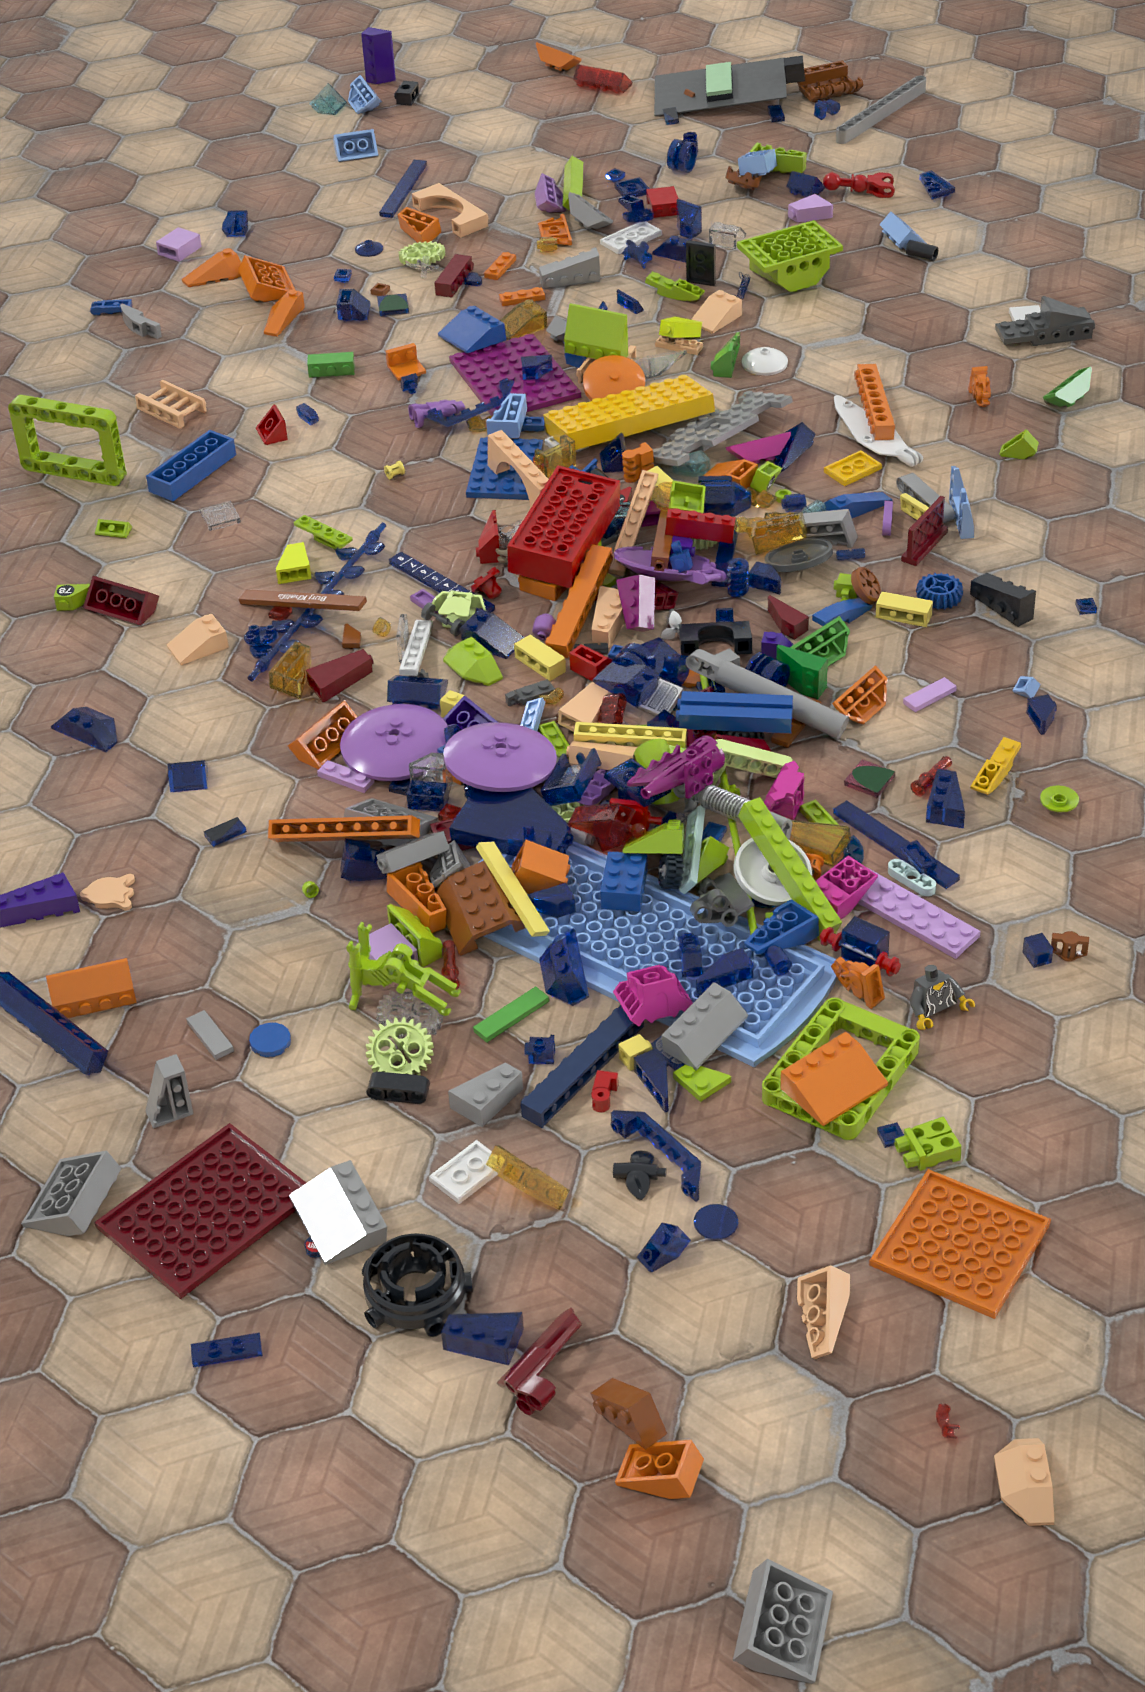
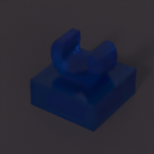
M416 373L401 377L402 391L408 390L410 394L416 393L415 388H417L418 383Z

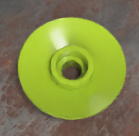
M1056 785L1044 789L1040 795V801L1045 808L1051 811L1068 812L1077 807L1079 796L1069 787Z

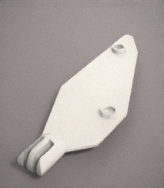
M840 395L834 396L836 411L858 443L879 455L896 456L897 459L910 467L923 461L921 453L908 447L896 430L894 432V440H874L873 434L870 433V426H868V418L865 415L866 410Z

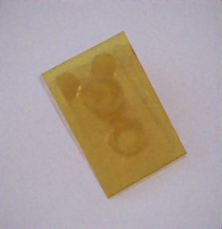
M532 299L517 304L500 320L505 324L507 340L519 338L548 327L547 311Z

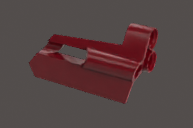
M572 1307L560 1314L497 1382L498 1385L507 1387L518 1397L516 1404L526 1415H532L536 1410L541 1411L556 1395L554 1384L539 1375L569 1338L582 1326Z

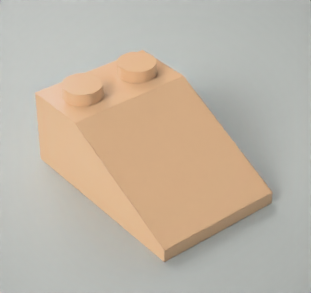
M718 290L707 298L691 320L701 321L702 329L713 334L742 316V299Z
M213 614L204 615L194 620L166 644L180 665L229 648L226 631Z

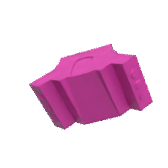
M795 761L784 764L764 801L769 811L790 819L792 823L799 812V806L803 804L805 781L804 773L797 772L799 766Z
M661 965L627 972V980L619 982L613 990L627 1016L637 1026H640L644 1019L653 1023L654 1020L668 1016L675 1018L680 1010L685 1012L693 1004L675 974Z

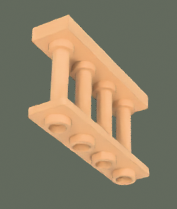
M165 380L160 381L161 389L149 397L141 393L135 395L137 409L179 429L184 427L183 419L195 410L202 413L207 412L204 398ZM163 395H166V396H167L166 398H164L163 400H161V401H159V402L156 401V399H158L159 397H161V396H163ZM173 400L178 401L170 407L167 406V404ZM184 405L189 406L181 412L177 411V409Z

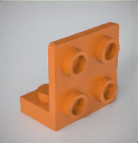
M414 343L385 350L387 367L398 381L426 373V369L417 359V350Z

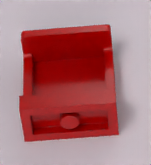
M674 186L646 189L647 204H650L652 208L653 218L680 215V201Z

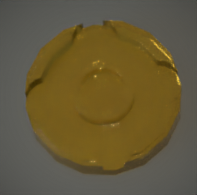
M672 482L660 483L653 490L652 501L661 510L668 511Z

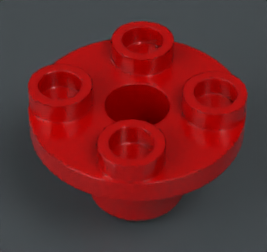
M496 567L491 568L487 572L488 575L484 578L480 576L474 581V584L470 587L473 593L484 592L489 599H494L501 594L502 588L496 582V578L501 572Z

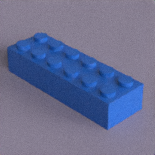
M208 430L146 475L149 492L170 501H175L236 456L234 439Z

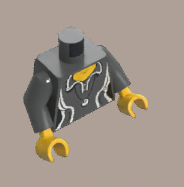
M935 965L926 966L925 975L914 981V989L909 1000L915 1017L919 1019L916 1024L919 1030L926 1029L924 1022L928 1029L932 1028V1020L926 1017L957 1004V999L960 1000L959 1007L963 1011H968L966 1002H968L970 1007H975V1002L972 999L965 998V992L958 982L949 974L937 970Z

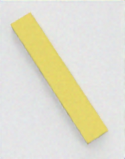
M479 842L476 849L531 937L547 936L550 930L494 842Z

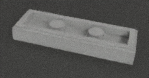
M205 1010L186 1018L187 1024L215 1060L234 1052L232 1044Z

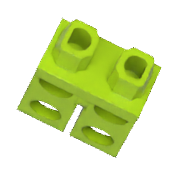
M944 1116L913 1128L904 1129V1136L895 1139L894 1146L898 1153L909 1151L903 1154L906 1168L917 1166L920 1171L926 1170V1167H933L943 1161L951 1159L952 1162H957L961 1160L962 1146Z

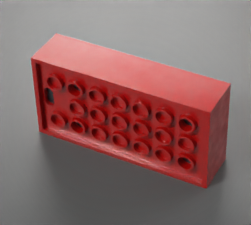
M557 465L507 545L508 572L567 588L573 587L575 576L580 572V565L585 561L586 552L590 550L592 544L598 545L620 508V480Z

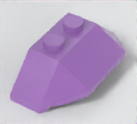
M543 173L535 190L538 209L541 211L545 210L548 213L565 212L566 208L563 207V194L560 188L555 184L556 182L553 178Z

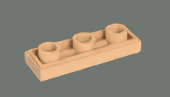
M660 335L655 342V347L698 355L703 348V343L697 340Z

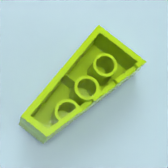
M757 142L750 152L774 148H772V145L761 146V143ZM782 147L775 149L777 166L770 172L780 171L781 173L793 172L796 175L803 174L806 169V152L791 149L785 151Z

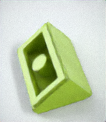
M98 519L95 535L127 538L132 530V525L129 522Z

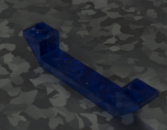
M508 378L500 380V384L496 385L500 398L498 396L489 399L490 402L486 404L480 402L475 405L476 408L474 409L466 408L461 410V414L457 416L455 413L447 416V420L444 419L441 409L436 410V408L428 410V414L424 416L426 419L444 427H450L500 406L510 394L514 381L513 379L508 380Z
M613 1110L610 1123L613 1131L619 1133L625 1139L639 1131L643 1137L649 1139L656 1149H660L671 1162H675L683 1171L681 1175L682 1192L697 1202L700 1198L701 1161L645 1112Z

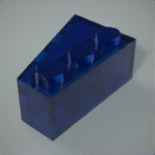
M937 769L927 803L926 823L964 828L965 808L957 772Z
M523 1313L449 1315L441 1332L443 1350L509 1366L524 1330Z

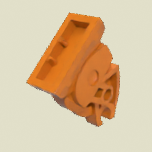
M987 366L972 367L968 387L970 394H972L974 399L976 398L977 405L981 407L990 405L991 389L989 377H986L988 374Z
M841 956L831 965L835 975L846 990H852L853 995L860 999L864 998L868 1008L872 1009L885 999L879 965L873 964L869 967L863 962L858 963L855 961L853 963L852 961H845Z

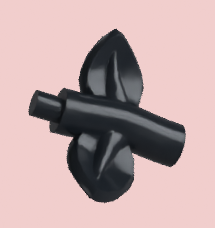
M640 1150L631 1154L630 1162L613 1164V1178H627L625 1184L629 1192L637 1199L642 1200L649 1191L650 1179L658 1180V1177H666L667 1168H659L658 1164H653L654 1155L652 1153Z

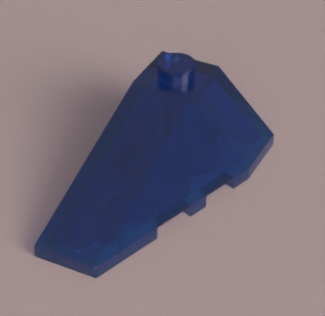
M803 422L786 431L791 432V436L780 455L775 456L777 460L774 462L775 465L782 468L781 472L785 471L814 443L813 439L816 434Z

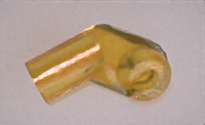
M556 688L549 695H539V698L543 697L545 704H556L563 698L564 691L561 688Z

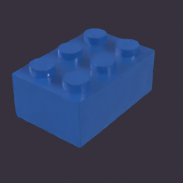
M608 851L600 891L601 909L641 912L648 872L647 854Z

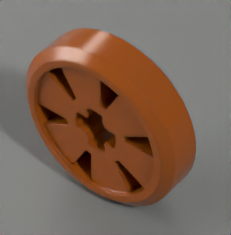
M865 567L855 569L851 574V583L855 593L865 603H875L881 594V586L878 579Z

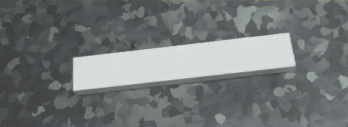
M415 620L399 669V675H418L433 628L432 620Z

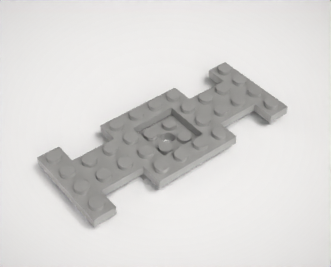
M746 391L742 396L738 397L739 404L731 406V409L725 411L715 409V412L700 416L697 421L690 422L686 427L675 430V433L670 435L671 442L664 443L662 447L653 449V463L680 466L690 460L688 453L691 451H706L758 422L759 413L770 407L783 408L792 403V396Z

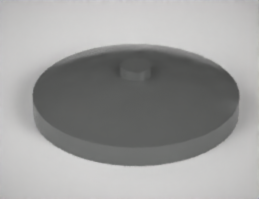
M802 539L782 544L766 554V567L776 572H793L812 568L827 561L833 555L832 544L824 539Z

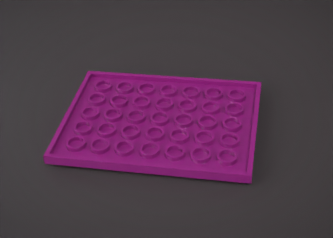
M534 334L512 338L511 340L470 353L462 352L449 356L451 364L492 417L494 411L500 409L501 403L510 393L526 394L527 412L582 398L581 391Z

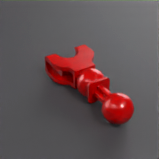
M830 172L823 179L824 187L830 191L838 189L839 186L850 187V192L854 190L860 193L866 190V193L873 194L879 198H891L895 193L893 186L894 177L890 173L879 172L874 175H867V177L862 174L856 176L852 174L850 179L840 178L837 173ZM889 178L890 181L884 182V179ZM884 189H890L891 191L887 193Z

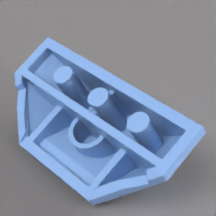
M361 75L350 84L351 89L348 102L357 114L371 111L382 102Z

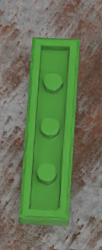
M535 986L475 1025L473 1031L487 1043L547 1004L549 996Z

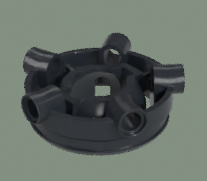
M405 1234L388 1240L372 1253L362 1268L364 1295L369 1308L364 1312L368 1323L375 1329L386 1323L402 1329L424 1328L427 1336L436 1337L444 1332L446 1325L443 1320L455 1312L461 1304L464 1294L473 1292L471 1272H464L463 1265L455 1249L442 1239L427 1234ZM448 1260L451 1287L445 1292L443 1290L446 1278L445 1262ZM430 1270L434 1271L436 1275L430 1282L423 1286L415 1287L416 1301H407L405 1299L404 1287L398 1286V1281L407 1274H426ZM373 1280L380 1283L383 1292L379 1288L374 1291L370 1281Z

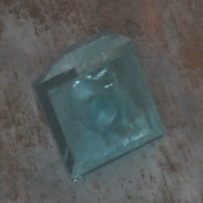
M328 83L309 104L317 113L336 115L347 102Z

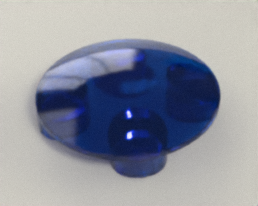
M251 625L248 627L249 631L244 635V641L249 645L263 646L274 642L279 634L275 625L260 627L258 625Z

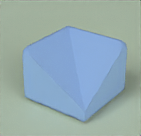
M1020 676L1012 692L1033 699L1041 684L1033 677Z

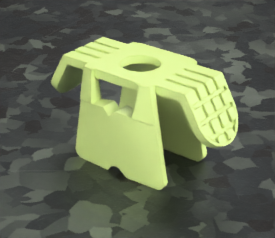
M442 591L432 601V604L436 607L435 611H438L440 615H447L450 622L454 623L458 618L465 622L463 630L473 629L476 608H483L484 614L487 616L482 595H475L471 592ZM442 623V626H443V627H445V628H451V626H450L449 624H448V625H445V624Z

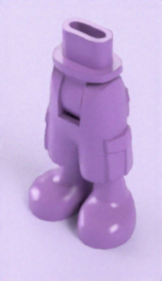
M446 399L438 402H426V404H410L408 407L409 417L411 420H414L416 428H421L424 424V419L430 417L431 420H438L459 414V411L465 410V405L462 401L456 402L455 400L450 401Z

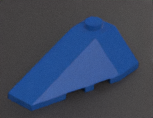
M884 492L843 494L821 504L819 509L822 511L849 509L853 519L884 506L885 501H892V499Z
M791 899L778 906L773 911V915L763 921L764 925L760 929H756L744 942V946L756 954H763L804 945L819 936V918Z

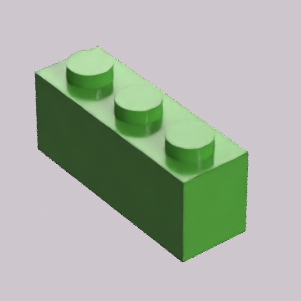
M353 352L308 355L309 378L355 375Z

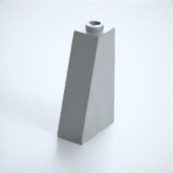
M444 831L423 835L418 839L411 840L376 855L379 869L382 870L383 874L394 872L450 850Z

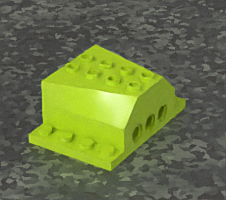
M815 220L737 241V248L749 258V270L789 292H796L797 290L817 285L830 268V255L843 251V245Z

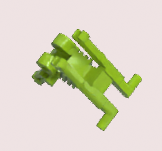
M361 922L357 928L358 943L356 947L352 941L346 947V950L349 952L348 966L350 968V986L352 989L349 1009L356 1010L359 998L362 995V985H382L386 987L395 982L399 984L396 988L398 993L402 994L408 988L412 990L413 996L436 1009L439 1014L448 1016L451 1008H446L447 1003L423 987L428 980L449 993L452 997H458L461 990H456L457 984L451 982L430 967L423 968L419 966L417 960L411 959L412 949L403 943L397 944L392 952L388 951V953L383 954L377 960H371L369 933L372 925L368 924L365 927L364 923Z

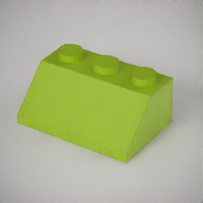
M392 904L387 905L389 924L392 923L417 949L418 962L421 967H425L442 958L443 944L441 940L436 938L430 929L421 923L417 916H414L407 909Z

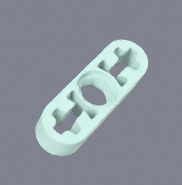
M901 859L889 861L888 874L922 896L928 897L935 894L936 881ZM915 876L916 879H908L907 877Z

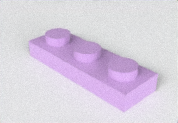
M329 760L317 771L318 777L365 793L374 783V779L366 778L363 774L356 773L348 767Z

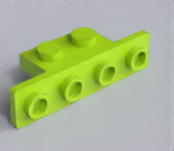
M306 515L294 521V526L313 534L314 540L337 551L353 541L351 536Z

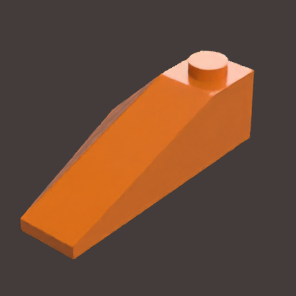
M294 289L289 290L272 306L264 334L277 337L305 308L303 292Z

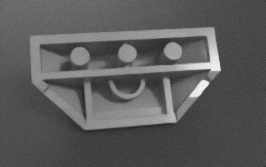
M569 192L570 213L575 217L576 221L583 223L585 228L590 230L591 228L599 229L613 222L612 219L580 195Z
M455 840L448 844L450 850L437 855L438 859L433 864L429 876L434 889L439 888L451 874L470 867L469 861Z

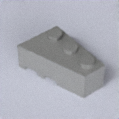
M849 509L802 513L796 524L801 539H824L832 542V545L842 544L847 545V548H852L858 538Z
M177 1054L158 1060L155 1064L145 1111L153 1129L193 1115L185 1071Z

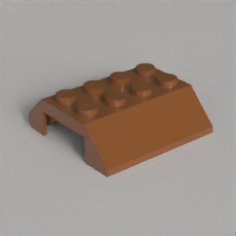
M843 60L804 68L805 81L797 82L799 91L810 102L829 99L834 96L839 97L844 94H853L858 92L864 85L860 77L853 81L848 76V65Z
M485 861L451 874L436 891V894L439 895L446 908V924L460 956L478 949L476 939L512 924L515 932L526 928Z

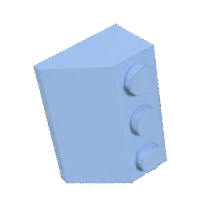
M374 129L333 135L334 149L338 162L378 156Z
M890 212L880 223V226L883 228L882 232L889 236L888 238L901 250L902 248L906 249L909 240L926 243L893 212Z

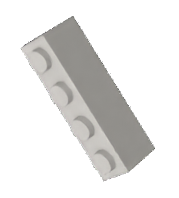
M713 982L661 1035L663 1051L697 1070L747 1019L748 1014L730 991Z

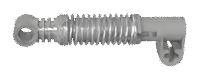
M685 784L673 788L677 797L685 798ZM708 785L702 791L689 798L699 802L704 808L739 823H742L738 814L743 804L751 801L715 785ZM770 811L787 839L790 840L792 821Z

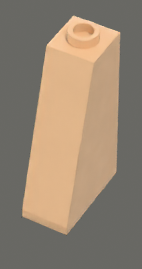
M597 677L559 709L558 724L574 732L576 722L598 723L611 700L612 684Z
M573 741L570 746H567L566 757H569V763L632 774L638 766L634 757V751L638 747Z

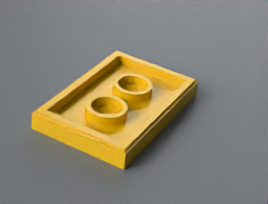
M860 450L824 467V473L845 487L881 470L882 464Z

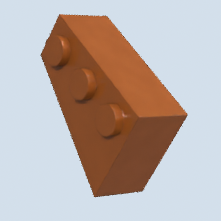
M611 1378L591 1392L594 1400L593 1407L596 1412L605 1417L645 1450L668 1434L649 1392Z

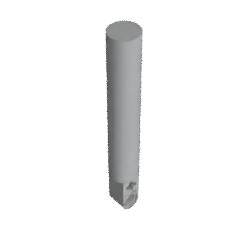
M702 649L695 650L686 659V665L690 670L737 693L793 695L792 718L836 739H840L849 721L848 716L730 661L723 660Z

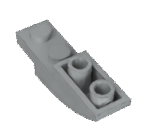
M123 303L120 305L123 321L131 331L141 337L146 335L156 339L162 337L160 323L145 318L143 312Z

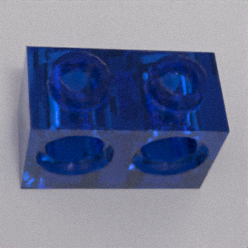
M411 780L406 794L408 809L445 812L449 799L448 783Z

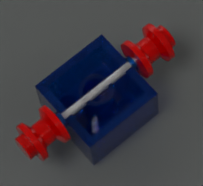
M854 916L842 929V932L835 934L834 929L828 927L820 933L821 945L827 946L830 944L835 952L841 948V957L845 961H852L853 963L855 961L858 963L863 962L869 967L877 964L880 971L882 969L886 970V975L890 977L894 974L896 975L900 970L899 958H888L890 932Z

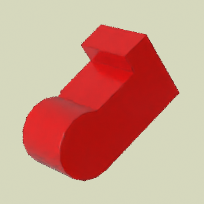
M597 1070L591 1093L592 1108L596 1112H606L610 1109L611 1091H617L619 1086L618 1073Z

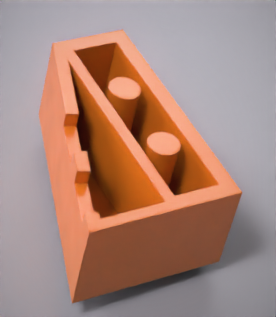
M405 207L397 214L400 228L417 243H424L425 241L428 243L441 233L439 218L409 207Z

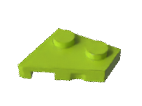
M685 1064L673 1072V1079L700 1102L731 1083L730 1075L703 1066L694 1070L693 1067Z

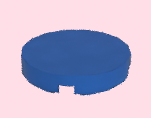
M276 1022L265 1023L256 1027L250 1034V1047L254 1053L257 1052L262 1057H275L284 1053V1049L287 1047L289 1048L291 1045V1035L288 1028L283 1024Z

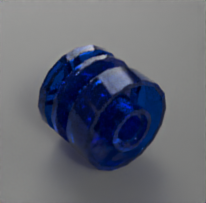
M762 652L756 653L749 660L745 668L786 687L790 677V667L788 664L773 659Z

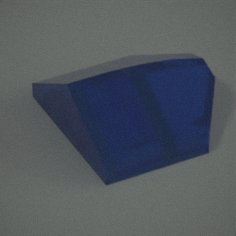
M247 210L227 212V216L222 223V231L226 237L246 235L248 231Z

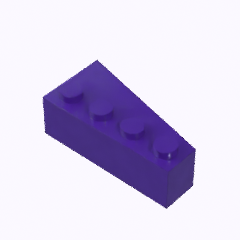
M64 872L0 895V928L22 924L27 919L42 920L44 919L43 916L53 914L56 917L63 916V912L73 911V913H79L80 908L77 895Z

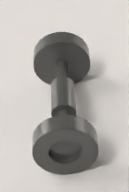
M430 602L423 607L421 612L423 619L429 620L434 616L441 623L449 624L451 626L450 633L454 636L460 635L465 626L463 620L458 618L454 623L450 622L449 618L434 613L436 607Z

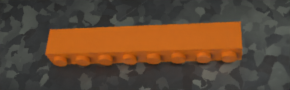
M592 544L590 550L586 552L585 561L580 565V572L575 576L574 585L570 587L567 600H564L561 612H558L557 621L552 625L551 634L546 638L545 645L551 647L565 658H569V653L576 643L597 597L599 588L602 586L613 562L612 548Z
M412 815L269 820L268 839L276 842L418 839L420 837V819Z

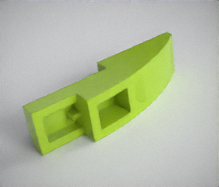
M653 271L645 280L646 284L658 289L657 294L675 300H698L705 293L704 289L679 278L675 282Z

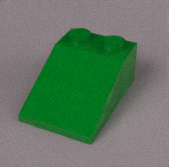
M778 644L776 675L801 695L819 699L827 688L828 659Z

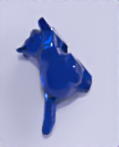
M627 240L626 245L628 247H625L622 252L624 260L633 258L645 269L646 263L653 258L652 254L647 252L649 245L645 241H642L640 245H636L632 240Z

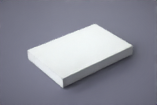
M476 1140L429 1176V1181L460 1204L506 1169L507 1163Z

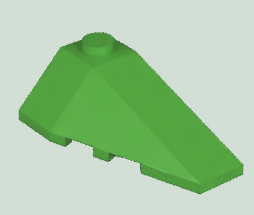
M736 332L715 355L714 361H711L713 377L732 378L740 348V332Z

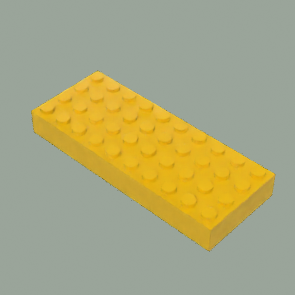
M680 375L675 379H665L661 383H651L646 387H636L635 390H624L620 394H610L605 398H595L587 403L580 402L576 406H565L561 410H551L543 414L546 433L551 437L553 436L558 443L571 452L715 412L713 393L689 376Z

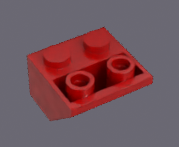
M582 644L569 653L570 670L591 681H594L597 677L604 679L620 667L619 662Z

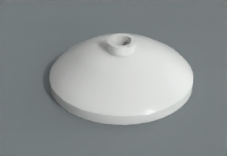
M770 347L750 350L742 358V367L747 372L761 376L778 374L785 370L788 365L787 356L780 350Z

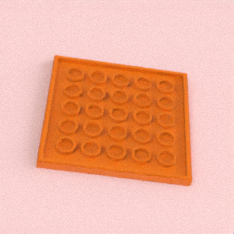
M928 1169L869 1260V1266L995 1319L1049 1228L1051 1219Z

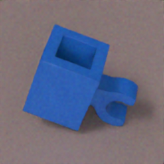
M674 541L671 544L674 553L669 557L672 569L679 572L690 570L693 562L689 549L682 550L680 541Z

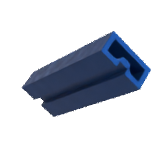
M682 691L681 699L677 701L676 721H679V728L692 730L791 733L793 695Z

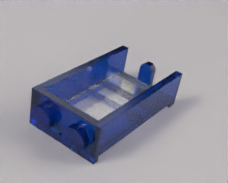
M595 748L591 749L586 759L583 753H577L578 765L571 766L566 754L561 755L553 772L549 775L541 789V794L547 807L582 800L581 797L593 778L595 771H597V767L602 764Z

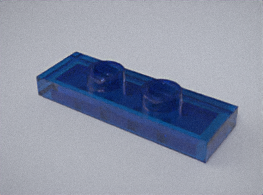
M260 1332L191 1344L193 1367L263 1356Z

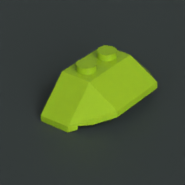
M473 637L467 638L449 648L443 658V662L465 680L490 686L503 679L493 655Z

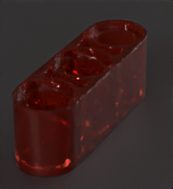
M623 693L608 694L603 697L597 723L622 725L627 704L626 696Z

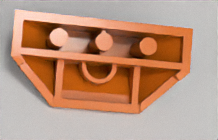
M536 42L540 60L551 68L554 65V69L562 71V69L569 70L578 66L582 60L576 56Z
M875 665L832 704L840 713L848 716L850 720L864 725L886 705V684L888 678Z

